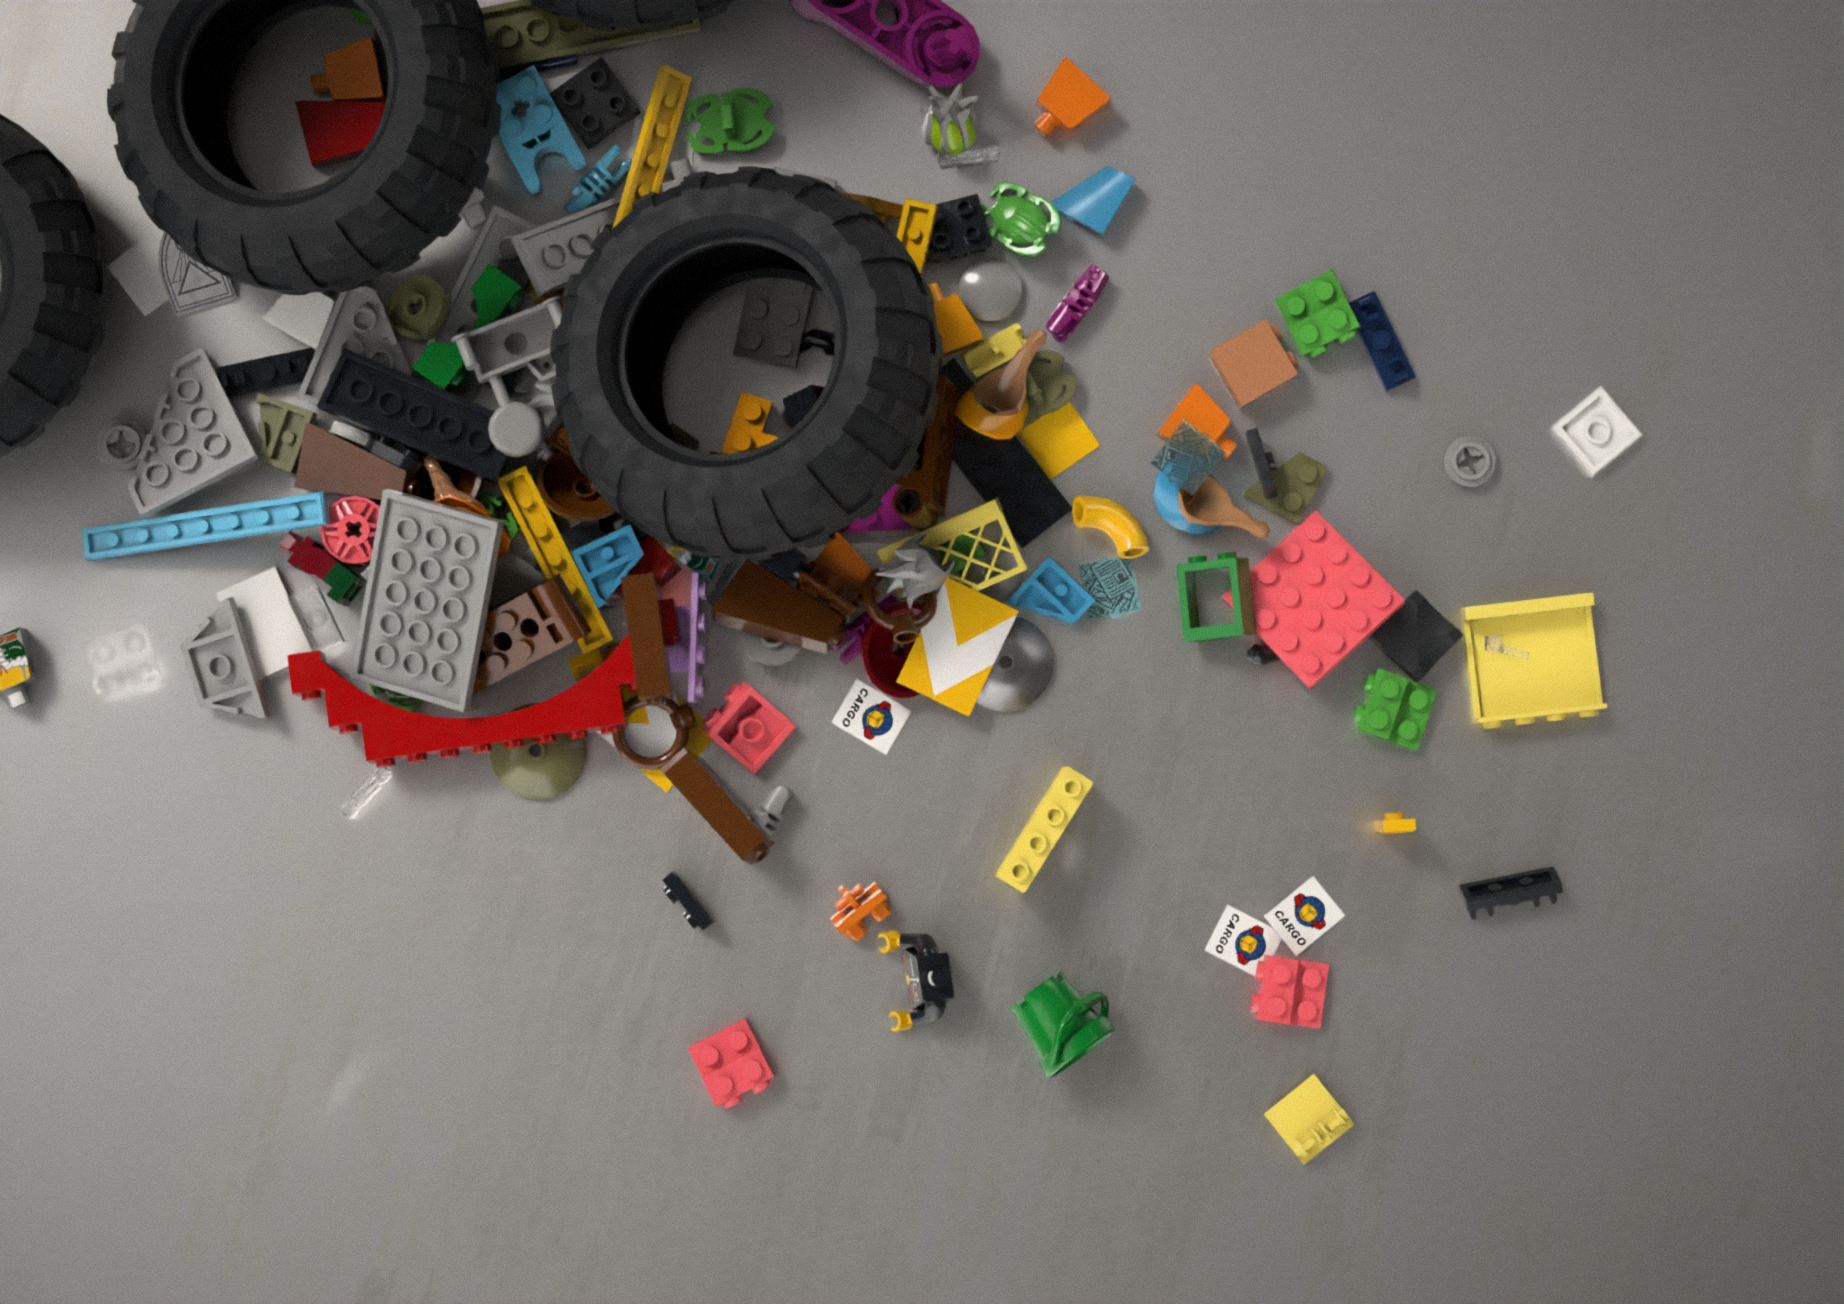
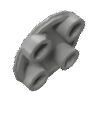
M984 258L972 263L963 272L959 282V297L971 316L982 321H998L1008 318L1017 308L1022 297V283L1018 273L1008 263L997 258Z

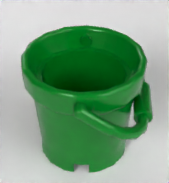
M1059 972L1056 978L1054 976L1048 978L1023 997L1025 1001L1019 1006L1015 1003L1010 1008L1041 1059L1039 1065L1047 1078H1052L1070 1067L1106 1040L1116 1030L1108 1020V997L1104 993L1092 991L1082 997L1062 972ZM1099 1001L1101 1002L1100 1016L1092 1008Z

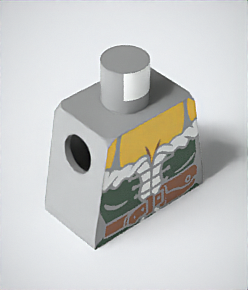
M20 627L0 635V695L6 694L11 709H16L30 703L24 685L38 680L28 630Z

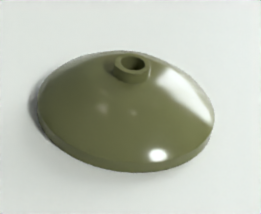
M538 703L525 704L510 712L522 710ZM569 735L556 737V742L540 744L542 753L538 757H533L530 753L531 747L537 744V740L524 741V747L516 749H505L504 745L492 746L490 761L499 781L511 792L528 799L552 798L568 790L581 775L587 755L585 738L569 740Z

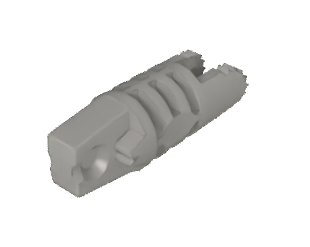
M778 785L772 789L773 791L769 793L764 802L761 801L752 814L753 818L770 838L785 816L783 814L793 798L792 791L786 788V786L783 787V785Z

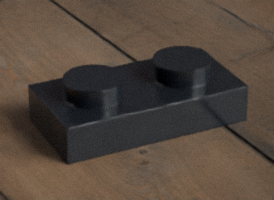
M674 871L662 879L666 885L662 888L663 892L673 904L677 901L682 904L686 909L682 915L694 929L699 926L702 930H705L714 922Z

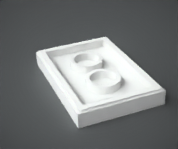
M277 567L216 593L220 603L226 598L234 597L259 680L289 668L287 655L314 651Z

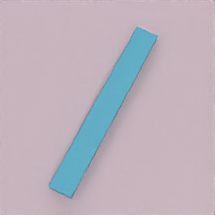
M316 492L81 529L85 560L92 561L330 525L327 493Z

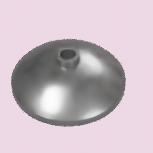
M1016 616L976 701L977 703L996 711H1014L1030 705L1045 691L1052 676L1053 654L1045 635L1033 623ZM1001 657H1010L1012 664L1009 668L1000 666L999 660Z

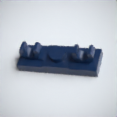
M1375 291L1351 301L1350 304L1362 326L1356 331L1385 392L1415 379L1416 376Z

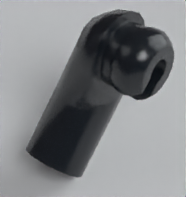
M818 328L804 333L800 353L815 346L823 349L828 356L834 355L835 334Z
M1253 644L1247 651L1248 659L1254 661L1256 665L1262 666L1280 660L1267 645L1259 646L1258 644Z

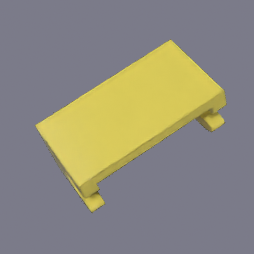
M1015 323L960 355L975 382H978L991 371L1005 367L1018 350L1025 345L1027 339L1022 332L1020 324Z

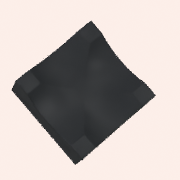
M602 56L549 93L588 150L597 145L615 129L641 113L636 103Z
M1415 590L1406 598L1405 604L1369 638L1415 682H1419L1464 634L1444 618L1422 594Z

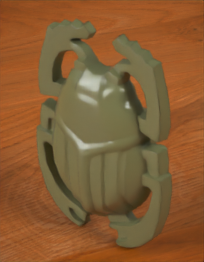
M1045 350L1037 352L1032 360L1046 359L1051 361L1050 364L1036 362L1028 367L1026 378L1028 413L1023 427L1038 419V416L1034 413L1037 409L1041 416L1050 412L1053 413L1065 406L1075 394L1077 389L1076 375L1063 374L1061 367L1062 363L1065 362V358L1055 351ZM1063 385L1067 386L1062 399L1057 404H1054L1062 392Z

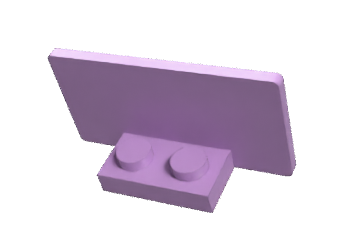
M692 571L691 606H677L681 641H674V647L668 648L670 670L689 671L688 702L698 704V697H704L705 679L703 676H699V665H705L706 646L700 644V632H706L707 613L701 611V600H707L708 581L702 579L699 571Z

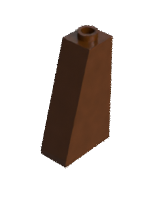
M305 424L294 487L344 497L359 496L381 502L382 492L386 489L418 497L420 491L418 475L365 450L363 447L331 433L327 429L313 424Z
M747 559L711 608L712 621L717 624L823 654H828L833 646L837 648L846 635L844 617Z
M654 573L621 577L638 699L641 702L647 701V706L666 704V698H673L674 695L660 581Z
M683 748L660 769L741 860L752 865L754 862L758 863L767 857L770 853L769 848L775 842L703 758Z

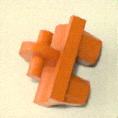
M875 882L865 890L860 884L851 891H848L842 885L838 889L843 897L834 904L839 911L830 920L841 935L845 933L854 941H858L868 931L860 921L870 912L879 922L890 915L891 910L885 901L887 897Z

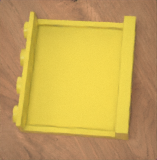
M1593 592L1471 606L1460 609L1474 724L1483 723V729L1503 727L1502 720L1515 719V725L1535 723L1534 717L1547 715V722L1566 720V713L1579 712V718L1599 716L1598 709L1607 708V703L1603 704L1591 611V606L1595 605Z

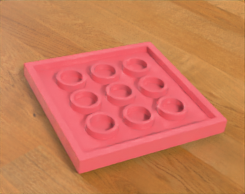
M1317 511L1313 512L1250 570L1256 635L1310 690L1405 604V599ZM1230 589L1222 596V600L1233 610L1232 589Z

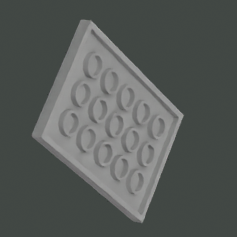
M392 489L383 490L352 663L351 679L460 712L470 711L504 521Z

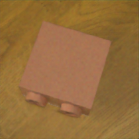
M1266 319L1215 347L1207 354L1239 410L1295 379L1298 375L1296 369L1299 368V365L1291 351H1284L1280 344L1283 338L1279 329L1274 323L1269 325Z

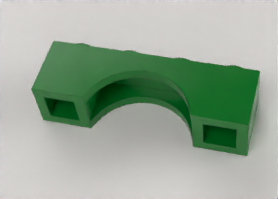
M490 263L470 289L478 305V317L472 331L503 319L509 311L515 312L524 299L521 295L524 289ZM431 341L412 367L447 392H450L451 389L456 391L467 376L464 374L466 366L456 342L442 344Z

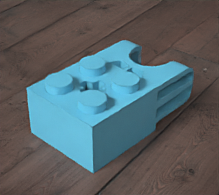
M534 65L496 85V102L501 106L499 137L525 186L532 195L541 191L542 183L537 174V163L545 154L554 152L563 155L575 170H581L586 167V161ZM522 106L529 107L526 109L527 116L522 118L519 114L515 116L518 108Z

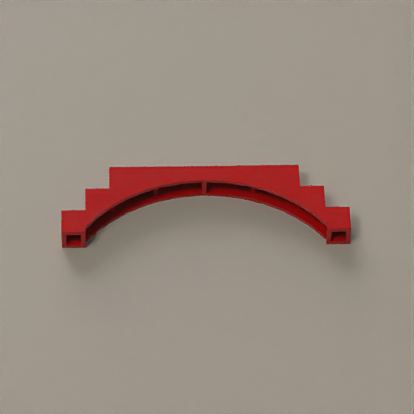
M674 598L662 600L668 648L674 647V641H681L677 605ZM629 633L607 659L593 672L569 689L546 701L522 710L478 718L434 717L410 712L384 703L346 681L326 663V656L320 650L287 655L292 694L297 697L302 696V701L321 699V693H325L329 727L333 730H339V734L342 735L359 732L358 727L362 726L366 761L371 764L376 763V768L395 766V760L408 759V763L428 761L427 756L440 754L441 759L459 757V751L472 749L473 754L488 753L492 751V746L504 745L505 749H516L524 747V741L537 740L538 745L556 742V737L569 735V740L583 739L589 737L588 732L601 730V735L617 734L621 732L620 727L628 726L623 688L628 687V692H637Z

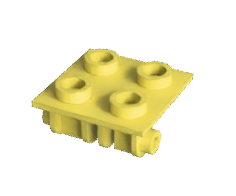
M1312 1074L1264 1113V1116L1304 1165L1355 1125L1315 1074Z

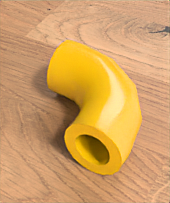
M1081 495L1074 498L1072 515L1076 526L1079 528H1098L1106 532L1112 538L1119 558H1136L1149 551L1148 540L1139 521L1124 506L1106 497Z

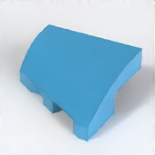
M1106 166L1051 203L1061 215L1073 222L1076 220L1103 236L1133 186L1135 178L1115 168Z

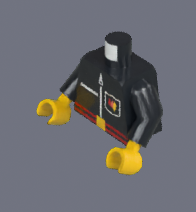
M895 930L879 934V938L883 937L887 941V946L879 948L881 952L886 953L900 947L902 948L911 1012L898 1011L889 1014V1017L898 1018V1026L891 1028V1030H909L913 1024L920 1025L940 1019L944 1014L946 1003L954 998L947 951L938 947L933 937L928 934L903 933L900 936Z

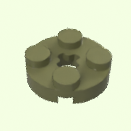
M414 275L411 276L414 279L406 283L402 281L393 289L387 303V315L391 316L392 328L400 335L411 340H421L424 338L430 340L436 337L446 320L449 306L451 305V296L439 282L431 277ZM423 301L421 311L416 314V311L413 309L414 305L420 304Z

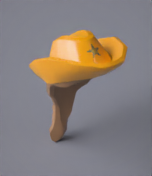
M1041 329L1030 332L1025 345L1018 350L1005 367L991 371L962 395L955 404L954 414L971 429L996 440L1011 439L1022 429L1028 413L1026 392L1028 367L1037 351L1045 344L1047 333Z

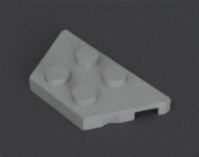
M234 597L226 598L220 603L221 606L212 616L207 617L199 625L195 634L190 635L180 645L199 706L213 710L220 709L234 714L256 716V718L271 716Z

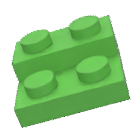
M1333 269L1275 298L1302 356L1310 354L1313 359L1329 350L1327 345L1338 339L1340 344L1356 337L1358 335L1356 330L1362 327Z
M1375 669L1374 674L1368 673L1364 683L1363 691L1367 692L1364 704L1358 703L1352 721L1357 723L1355 730L1417 751L1438 690L1383 669Z

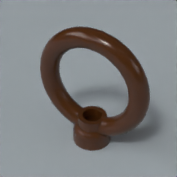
M877 567L866 577L863 583V605L869 616L876 623L892 630L894 642L900 644L913 642L919 637L918 630L926 626L935 615L937 609L936 591L933 590L923 594L924 608L916 617L900 615L893 618L883 612L875 600L874 592L877 584L884 578H887L876 575V572L879 571V567Z
M638 695L625 702L627 720L634 711L647 706V701L641 702L638 699ZM666 698V704L655 705L669 713L672 724L676 729L674 743L667 752L657 757H644L637 754L626 741L625 727H620V733L612 734L614 745L620 756L626 762L639 769H661L681 749L686 748L689 729L697 726L695 716L688 703L678 705L672 699Z

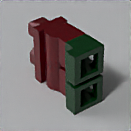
M290 531L279 544V547L291 556L287 561L289 564L323 580L332 587L327 596L336 603L348 607L367 583L365 579L340 560L324 551V545L309 536H306L304 539Z

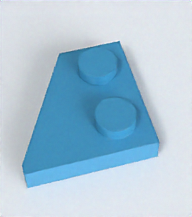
M630 524L571 551L597 608H601L606 603V600L621 584V577H625L644 555Z
M1049 556L1007 602L1010 605L1023 607L1036 613L1049 615L1074 624L1097 599Z

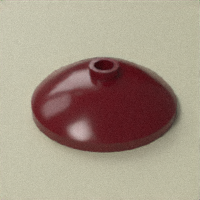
M900 601L884 607L882 611L893 618L900 615H910L914 618L922 612L924 605L914 602L912 609H909L907 601ZM871 619L864 631L860 647L861 664L866 677L875 688L884 694L897 698H910L920 695V693L896 682L915 641L906 644L898 643L897 650L893 652L892 647L895 642L893 641L892 630L884 628Z

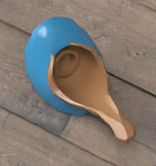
M1179 455L1176 465L1166 461L1165 463L1168 465L1164 464L1166 467L1162 466L1156 478L1153 496L1159 514L1173 528L1193 535L1213 534L1221 526H1234L1250 532L1254 537H1268L1270 529L1267 523L1252 518L1248 513L1232 504L1226 489L1211 473L1208 472L1207 475L1206 471H1203V473H1193L1197 474V480H1193L1196 479L1195 475L1192 476V480L1189 479L1188 484L1191 486H1187V488L1191 489L1184 488L1186 486L1178 483L1186 485L1192 460ZM1175 456L1174 460L1168 459V461L1176 463L1177 456ZM1193 462L1195 469L1192 466L1191 472L1205 470V468L1197 469L1196 463ZM1172 466L1186 470L1187 472L1173 468ZM1171 468H1172V469H1175V470H1178V471H1180V472L1186 473V475H1185V474H1182V473H1179V472H1177V471L1171 470ZM1171 471H1172V472H1175V473H1178V474H1180V475H1183V476H1185V477H1182V476H1179V475H1177V474L1171 473ZM1168 474L1177 476V477L1182 478V479H1185V480H1181V479L1172 477V476H1170V475H1168ZM1198 474L1200 477L1201 475H1203L1204 479L1202 480L1201 478L1200 480H1198ZM1192 483H1194V484H1199V485H1193V487H1194V492L1192 493Z

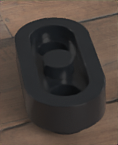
M379 434L376 439L368 438L364 446L365 450L411 473L420 475L424 463L419 461L422 455L406 447L400 452L393 448L396 442Z

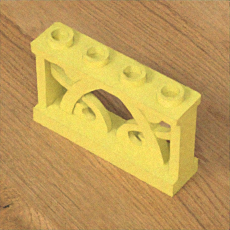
M1063 766L995 876L1020 892H1026L1092 787L1093 782L1069 766Z

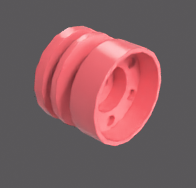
M359 496L341 498L328 508L330 525L320 527L322 543L328 552L341 562L361 568L368 567L371 561L380 506L368 498ZM351 525H362L359 529L362 535L359 538L354 535L350 537L353 532L350 528Z

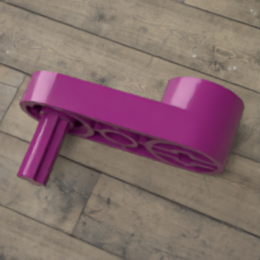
M789 0L792 7L801 16L814 22L826 23L913 83L929 89L928 87L932 85L936 90H944L964 81L975 70L980 56L979 38L973 25L963 15L941 0H828L838 8H831L821 4L827 0ZM879 2L889 3L894 8L896 21L893 26H885L877 19L876 6Z

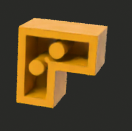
M741 392L721 453H741L759 448L778 439L779 437L765 433L774 406L773 402Z

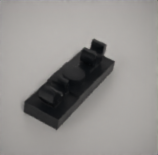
M307 348L217 367V371L229 399L299 385L303 383L313 359L314 350Z
M1554 866L1459 885L1460 896L1472 920L1476 919L1477 909L1486 908L1490 917L1494 914L1493 906H1513L1520 902L1532 900L1535 907H1540V897L1549 896L1551 903L1556 904V894L1563 893L1562 882Z

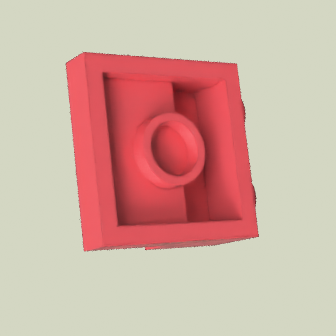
M743 681L741 685L736 683L728 689L725 694L727 701L719 710L713 708L708 712L703 720L706 725L702 730L755 775L795 729L796 725L748 683Z
M1264 954L1263 961L1257 962L1255 980H1260L1259 993H1253L1251 1001V1012L1256 1013L1255 1019L1320 1029L1329 964Z
M746 1018L688 1047L716 1107L723 1104L725 1109L730 1108L743 1100L741 1097L742 1093L752 1089L754 1094L772 1085L769 1079L773 1078L775 1074Z

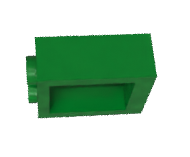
M1236 552L1217 554V560L1207 561V556H1194L1187 558V564L1176 565L1184 642H1200L1256 635L1248 558H1239ZM1229 568L1235 623L1200 627L1194 572Z

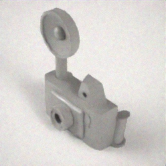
M561 296L552 297L539 305L451 338V341L457 344L466 369L468 371H475L480 384L488 381L491 384L500 407L495 410L490 418L488 426L489 437L495 448L506 456L522 457L536 450L542 441L544 427L542 418L536 409L526 403L511 401L502 376L527 366L541 382L556 378V364L552 361L550 348L553 329H557L558 325H560L563 313L559 302L562 299ZM549 363L550 366L549 368H544L543 365Z

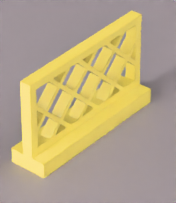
M998 497L877 551L881 562L887 564L893 561L896 555V548H900L910 538L925 532L927 535L919 544L945 551L946 555L942 565L947 563L950 554L968 560L962 577L951 573L948 577L959 581L961 584H967L976 591H980L1028 569L1003 514V508ZM997 519L1003 530L999 543L981 537L985 525ZM980 527L978 535L969 532ZM964 534L976 539L970 556L952 550L956 537ZM1005 537L1010 547L1002 545ZM951 540L948 548L940 545ZM979 541L997 547L991 564L973 558ZM1001 549L1014 555L1018 564L1017 567L1006 571L994 566ZM971 562L989 569L983 582L977 584L965 579ZM992 570L1001 573L990 578ZM903 588L897 589L900 600L907 601V598H901Z

